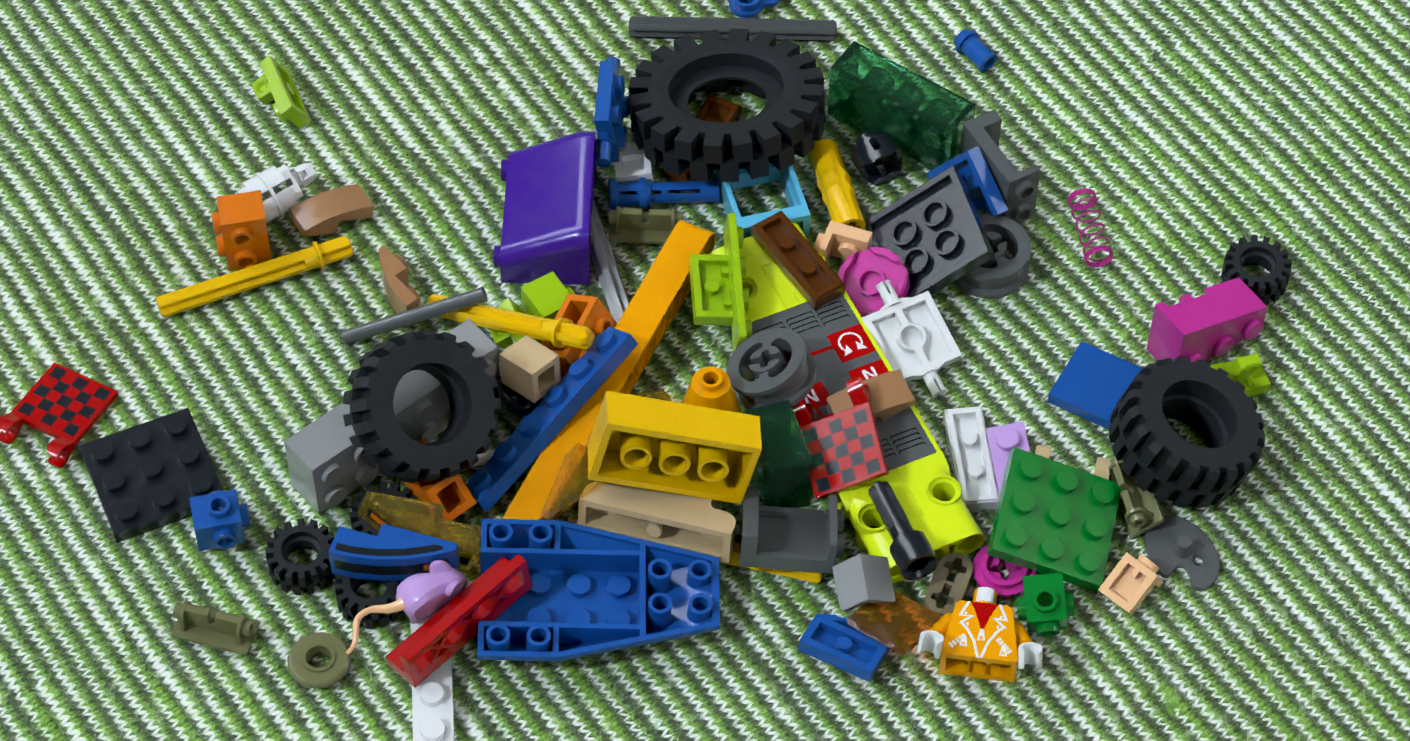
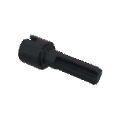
M881 481L874 482V486L869 489L868 494L893 540L890 546V553L904 579L909 581L926 577L938 565L936 554L924 532L913 529L890 484Z

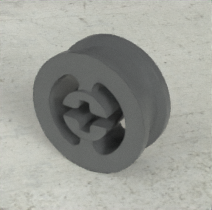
M990 214L978 215L995 257L957 279L954 283L966 293L980 298L993 299L1010 295L1018 290L1028 277L1031 255L1030 238L1019 223L1002 215L991 216ZM1007 250L1013 255V259H1006Z
M770 328L750 336L734 350L727 363L726 373L730 378L733 389L738 392L739 399L746 409L760 415H771L790 409L803 400L816 382L818 369L814 358L806 350V345L798 333L787 328Z

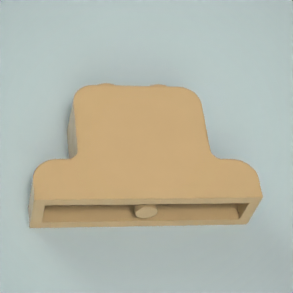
M591 483L584 487L580 495L577 524L719 557V562L729 564L733 553L736 520L732 514L718 509L719 501L619 484Z

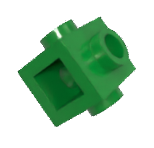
M1063 573L1022 576L1024 596L1016 597L1019 621L1027 620L1028 633L1036 632L1037 636L1048 637L1060 634L1062 629H1068L1067 617L1075 616L1073 593L1064 592Z

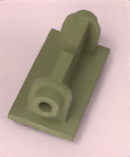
M617 206L616 210L609 209L608 241L611 243L664 245L678 221H683V212H676V208H672V210L649 209V213H642V209L621 208V206Z
M1113 457L1110 460L1111 465L1108 469L1111 480L1118 483V486L1122 488L1119 504L1130 537L1133 539L1162 523L1165 519L1158 500L1153 498L1155 494L1147 489L1142 491L1137 487V481L1132 476L1127 477L1121 469L1124 461L1122 459L1116 460Z
M186 600L183 604L176 603L174 607L173 618H176L177 622L171 637L247 656L260 621L248 618L247 615L243 614L239 616L194 605Z

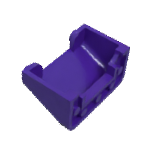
M579 131L509 152L508 160H501V181H506L501 246H494L493 256L494 268H500L501 283H529L553 271L562 284L590 285L591 266L589 255L591 250L593 190L597 177V165L595 162L596 132Z

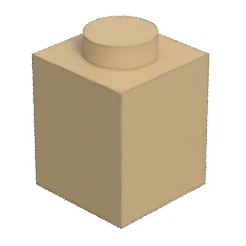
M527 335L513 345L508 346L499 354L502 383L533 403L545 396L547 391L556 386L561 380L559 355Z

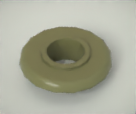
M325 632L311 633L300 638L291 647L287 657L288 670L293 679L303 686L314 689L329 687L339 682L347 674L351 665V654H346L348 650L347 645L336 635ZM316 656H325L331 659L326 666L321 668L311 667L308 664Z

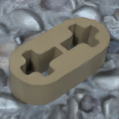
M953 552L944 555L935 569L926 591L924 602L925 615L935 623L943 614L953 613L956 602L964 600L971 584L973 565L971 560L964 554ZM954 568L960 569L961 572L956 575L954 582L948 581L949 572H952ZM943 594L949 595L948 604H945L943 609L936 607V603L941 601Z

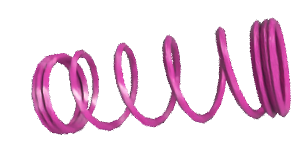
M1081 188L1069 195L1068 204L1072 208L1071 215L1076 220L1075 228L1080 233L1079 242L1084 246L1083 255L1086 265L1102 267L1113 259L1114 254L1109 246H1105L1109 242L1108 237L1098 236L1089 240L1086 244L1082 242V234L1097 235L1105 229V225L1094 223L1085 227L1082 231L1079 230L1078 221L1093 222L1099 219L1102 214L1098 210H1090L1083 213L1079 218L1075 217L1074 210H1087L1094 207L1098 202L1095 191ZM1084 193L1093 195V197L1079 200L1076 204L1071 203L1077 195ZM1091 199L1087 203L1078 205L1080 202L1084 200ZM1088 213H1099V216L1095 219L1080 220L1082 216ZM1095 225H1102L1103 227L1096 233H1084L1086 229ZM1096 239H1106V242L1102 245L1087 246ZM1086 247H1087V248H1091L1090 250H1088V251L1085 253ZM1098 251L1109 252V255L1104 259L1089 258L1090 255Z

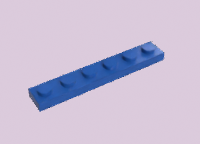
M609 326L606 331L600 333L595 338L594 344L587 352L570 366L569 372L560 382L547 391L542 402L531 414L521 420L514 433L504 443L500 444L487 463L469 478L466 486L477 502L474 505L475 507L488 512L638 345L631 334Z

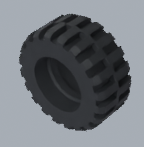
M420 330L384 340L375 345L374 350L366 352L359 359L360 368L352 370L347 380L353 385L351 390L344 392L343 404L350 405V413L343 415L345 427L352 425L355 435L349 437L354 448L362 447L365 450L361 458L369 466L377 464L380 466L379 473L387 477L397 476L399 481L410 483L417 481L427 482L458 475L460 470L468 469L478 462V454L487 452L492 444L491 440L487 437L489 434L497 433L500 423L499 420L494 419V411L501 410V398H494L492 388L499 386L496 377H488L485 369L489 367L488 362L483 356L475 358L472 355L475 347L467 341L457 343L456 336L447 332L436 334L434 330ZM413 370H422L434 376L442 384L448 395L450 403L449 422L442 436L432 443H419L410 438L401 429L395 417L393 408L395 389L402 376Z
M1176 357L1174 361L1172 358L1157 360L1156 363L1148 364L1135 376L1111 413L1109 439L1110 442L1114 443L1112 450L1116 460L1122 459L1124 461L1121 469L1127 477L1132 476L1137 481L1136 486L1142 491L1149 490L1155 494L1153 498L1161 502H1166V500L1173 501V506L1185 508L1192 504L1193 508L1208 507L1209 504L1217 505L1225 501L1228 496L1237 490L1262 455V448L1265 446V433L1262 431L1264 423L1261 413H1256L1258 407L1252 396L1248 397L1244 393L1245 387L1238 380L1236 382L1227 377L1229 373L1221 368L1216 370L1209 367V362L1197 360L1195 363L1191 362V359L1188 357ZM1165 417L1180 420L1194 428L1202 436L1208 448L1200 447L1184 440L1170 427Z

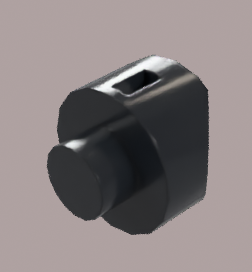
M868 131L857 139V147L852 153V162L865 180L875 186H881L900 175L903 154L902 149L892 134ZM880 164H882V166H883V168H884V169L881 171V173L879 172V170H878L877 167H876V166H878V165H880Z

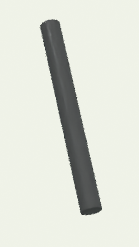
M480 287L342 330L344 342L348 345L486 302L488 300L484 287Z

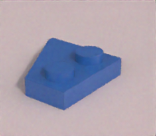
M978 146L927 172L929 179H932L953 165L960 171L976 211L980 209L988 210L991 216H997L1008 210Z

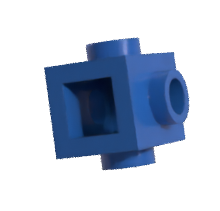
M236 489L229 491L218 490L207 495L189 498L199 551L215 548L227 549L236 544L246 543L243 528L251 526L247 503L239 504Z

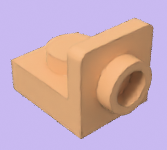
M830 220L825 234H818L814 249L824 256L827 264L831 255L845 261L853 253H860L872 246V232Z
M1126 552L1098 591L1132 616L1154 586L1159 588L1163 581L1156 574L1159 570L1156 564L1142 554L1135 559Z

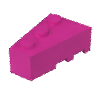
M1239 277L1205 288L1204 293L1206 295L1193 298L1189 293L1182 295L1179 298L1181 303L1169 307L1165 302L1155 304L1147 350L1156 360L1172 358L1174 361L1176 357H1188L1191 359V362L1196 363L1197 360L1208 361L1216 355L1218 357L1223 356L1237 343L1244 339H1253L1262 331L1267 306Z

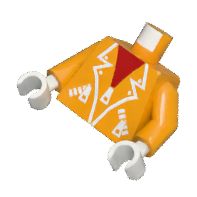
M979 587L973 592V601H957L953 613L943 614L929 630H924L920 633L916 654L921 655V652L928 651L934 654L935 659H940L938 674L1014 683L1017 663L1019 669H1024L1025 664H1035L1038 666V669L1042 668L1043 647L1032 641L1021 622L1014 620L1013 609L1010 606L996 604L997 592L994 589Z

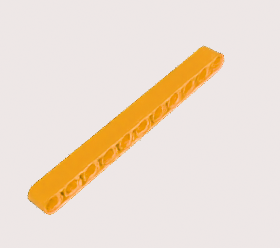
M682 220L678 221L615 327V329L631 334L638 345L540 453L505 512L503 519L557 520L558 514L561 511L550 516L549 513L552 506L573 492L588 467V444L605 392L631 393L691 290L690 255L709 254L712 252L716 241V233Z

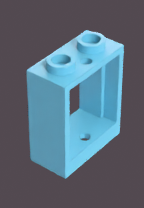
M768 162L769 175L753 180L745 168L739 169V182L721 183L720 170H716V179L719 182V195L726 216L728 213H736L737 226L743 227V239L752 236L751 226L781 210L792 223L800 226L806 238L810 237L811 214L793 165L779 171ZM780 180L789 207L741 217L732 191L733 189Z

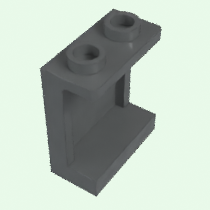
M992 110L963 123L960 154L974 147H979L1008 208L1007 211L999 215L1008 217L1021 224L1035 213L1040 170L1034 165L1023 171H1016L999 149L1002 119L995 110Z
M748 486L742 500L740 514L739 566L833 574L832 567L835 566L836 558H843L845 535L838 534L843 533L844 510L837 509V495L829 494L826 510L759 505V487Z

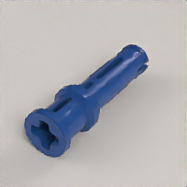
M639 177L638 181L616 182L615 178H609V209L616 210L617 206H639L640 209L646 210L650 208L651 204L718 203L719 182L718 179L708 182H650L645 177ZM673 191H697L698 193H673V194H669L668 192H673ZM651 192H659L660 194H651ZM620 193H635V195H620Z

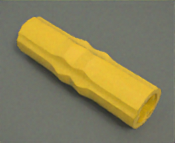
M821 139L814 142V149L808 153L817 179L818 189L822 193L823 203L827 207L831 220L864 230L866 223L856 199V191L851 184V177L845 168L836 142L831 139Z

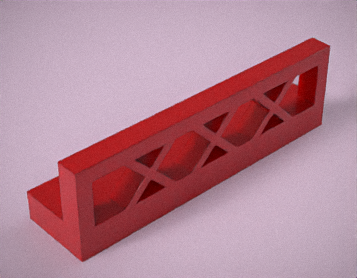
M519 554L510 561L504 556L386 655L388 665L414 688L417 687L478 634V621L495 620L532 588L526 559Z

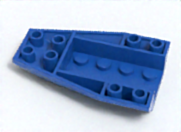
M482 519L480 576L503 556L510 561L519 554L527 561L532 588L495 620L478 621L477 660L563 661L720 630L719 557L562 520Z

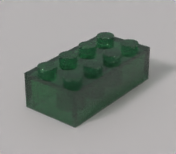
M853 41L830 67L828 115L832 116L835 120L845 123L863 134L868 131L892 134L902 149L903 155L923 164L929 170L960 155L963 123L974 118L975 103L856 41Z

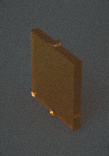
M894 591V602L890 604L868 602L861 605L860 608L848 617L847 624L905 656L918 644L920 633L924 630H929L941 616Z

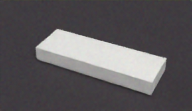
M982 406L944 409L943 419L954 478L960 483L963 501L969 511L997 509L999 492Z

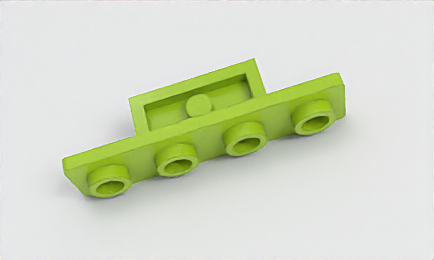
M728 213L723 230L725 255L691 254L689 272L694 325H730L734 352L744 340L752 336L751 320H745V311H748L749 290L742 287V280H745L746 258L740 257L739 249L743 247V227L737 226L736 213Z

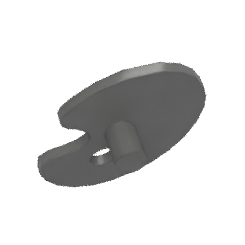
M1164 515L1165 521L1145 532V551L1147 557L1159 567L1157 573L1161 577L1169 578L1175 569L1183 568L1188 573L1191 586L1195 591L1202 592L1214 585L1220 568L1219 557L1212 541L1198 526L1178 516ZM1192 559H1201L1203 561V565L1196 566L1193 563Z

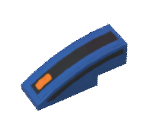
M382 524L377 536L339 526L328 551L331 573L358 579L379 581L405 580L415 574L430 573L429 565L436 560L446 561L451 568L457 570L460 566L457 543L387 524Z

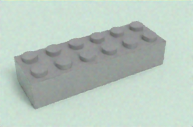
M470 319L449 331L448 333L456 336L457 343L467 341L475 347L472 355L475 358L483 356L489 364V367L485 369L488 377L495 376L498 381L500 377L498 346ZM413 370L402 376L395 389L393 408L397 422L401 429L413 440L419 441L426 438L430 443L448 425L450 418L448 395L442 384L425 371ZM492 388V389H493L494 398H495V397L497 396V394H496L495 388ZM343 402L284 441L291 485L319 514L329 507L339 505L348 494L360 486L370 484L379 474L380 466L377 464L369 466L361 458L365 450L362 447L354 448L349 437L355 435L352 425L345 427L343 415L350 413V405L343 404Z

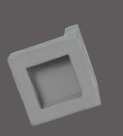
M858 554L832 567L839 606L842 611L853 610L868 602L890 604L895 601L887 557Z

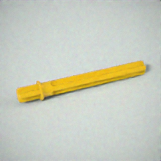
M347 236L317 244L315 241L312 242L311 247L158 296L156 303L162 317H168L318 267L324 270L327 264L351 257L353 255V248Z
M432 294L429 296L428 303L426 304L448 297ZM476 304L438 316L462 323L470 319L476 326L521 336L527 335L534 339L552 342L553 346L557 348L570 346L585 350L591 347L592 341L595 339L594 332L590 331L588 327L572 324L567 318L548 319L484 304Z

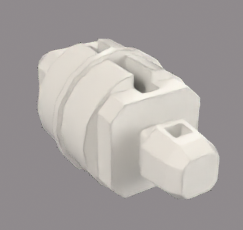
M303 163L293 168V173L290 172L285 164L279 168L271 166L262 172H256L253 177L241 183L242 189L235 194L261 190L265 200L263 201L267 224L276 218L283 217L289 211V208L296 205V201L304 196L299 186L302 188L306 187L315 180L317 174L310 163ZM286 183L287 188L275 194L273 189Z

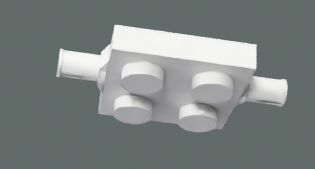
M882 281L876 286V289L885 305L879 311L862 317L863 323L871 332L893 371L900 369L906 382L924 379L932 398L944 394L947 389L944 387L937 372L942 367L959 361L962 354L929 291L914 297L898 298L891 281Z

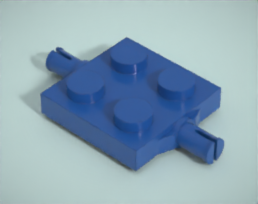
M609 57L605 61H600L594 117L598 136L596 140L597 155L595 162L599 167H608L611 165V162H619L620 150L627 146L626 126H623V119L629 118L630 115L629 98L624 96V76L619 75L621 62L616 57Z

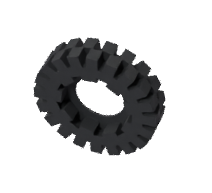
M719 29L702 31L701 44H697L690 35H686L673 40L674 50L662 45L651 52V61L643 59L635 69L636 77L631 76L628 98L633 140L639 150L644 149L645 157L654 165L664 161V170L680 176L690 167L691 179L705 182L709 181L714 170H720L721 183L739 182V169L743 168L746 169L752 180L769 175L768 162L779 171L795 164L794 154L804 158L814 149L813 140L819 141L824 132V123H826L825 91L821 67H816V59L808 51L800 53V45L788 39L777 45L775 34L760 31L753 41H749L748 29H731L728 40H722ZM729 86H742V91L759 96L765 95L767 99L764 109L758 115L736 122L717 123L703 121L695 117L688 108V104L695 99V93L703 90L706 91V94L727 91Z

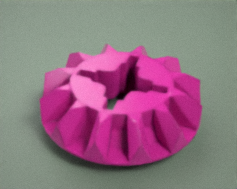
M989 545L983 547L973 560L972 575L976 579L977 588H992L997 592V595L1003 596L1006 600L1011 595L1019 594L1022 596L1024 593L1022 576L1035 575V571L987 555ZM1000 561H1003L1006 570L1009 572L1007 580H1003L998 572Z

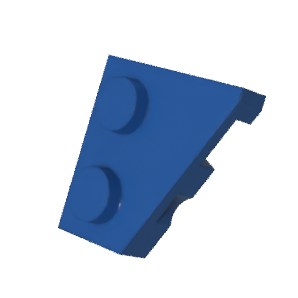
M816 614L799 640L798 650L871 682L901 634L904 621L891 618L890 625L867 623V617L863 616L842 618L831 614Z

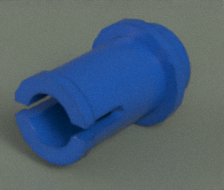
M962 30L953 42L956 46V51L959 54H965L981 72L988 71L996 63L997 55L978 39L979 34L975 30Z

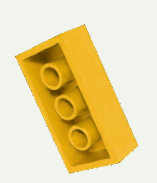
M606 391L588 444V480L741 504L762 451L760 416Z

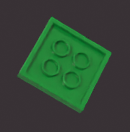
M1014 447L1008 456L987 555L1042 574L1063 573V581L1097 592L1103 584L1122 488L1116 482Z

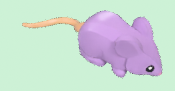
M436 560L429 565L430 573L415 574L406 578L397 587L395 602L369 606L355 616L353 620L352 644L346 651V654H350L356 648L359 639L360 622L366 615L370 613L390 614L403 610L409 617L411 624L422 623L434 616L435 610H441L462 592V589L467 585L466 577L457 569L451 568L446 561Z

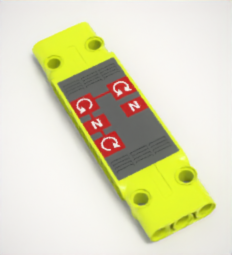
M793 223L794 226L800 231V233L806 238L800 226L796 223ZM752 236L743 239V247L739 249L740 257L746 258L745 280H742V287L749 290L748 311H745V320H751L752 335L770 328H787L801 336L806 345V350L814 358L818 369L816 382L804 398L806 403L811 404L813 407L815 421L834 415L826 398L847 388L846 382L848 380L860 377L863 381L893 371L871 332L863 323L862 317L846 290L844 294L814 310ZM724 246L713 250L709 254L725 255ZM818 252V254H819V255L824 259V261H825L824 256H823L821 253ZM912 405L885 421L880 416L875 418L889 474L833 494L837 495V509L844 510V520L849 519L855 528L856 544L864 551H867L868 555L887 557L892 583L904 580L890 553V546L893 540L868 494L869 489L874 486V482L881 481L890 484L913 529L924 532L936 554L937 562L948 553L956 552L966 556L980 548L984 543L985 536L961 497L962 489L960 483L950 476L947 460L916 407ZM791 409L780 412L804 454L798 427ZM867 526H876L878 528H869Z

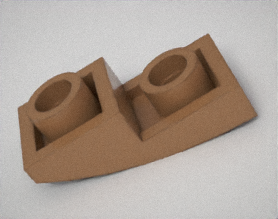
M354 184L331 189L312 196L289 208L288 215L303 237L336 233L339 221L371 218L374 205L361 186Z
M382 246L378 249L382 282L394 311L400 313L419 307L421 300L416 290L409 285L408 274L410 270L406 261L400 255H394L386 246Z
M900 369L862 381L867 383L870 389L874 418L880 416L885 421L917 403ZM847 388L826 398L834 414L854 407Z

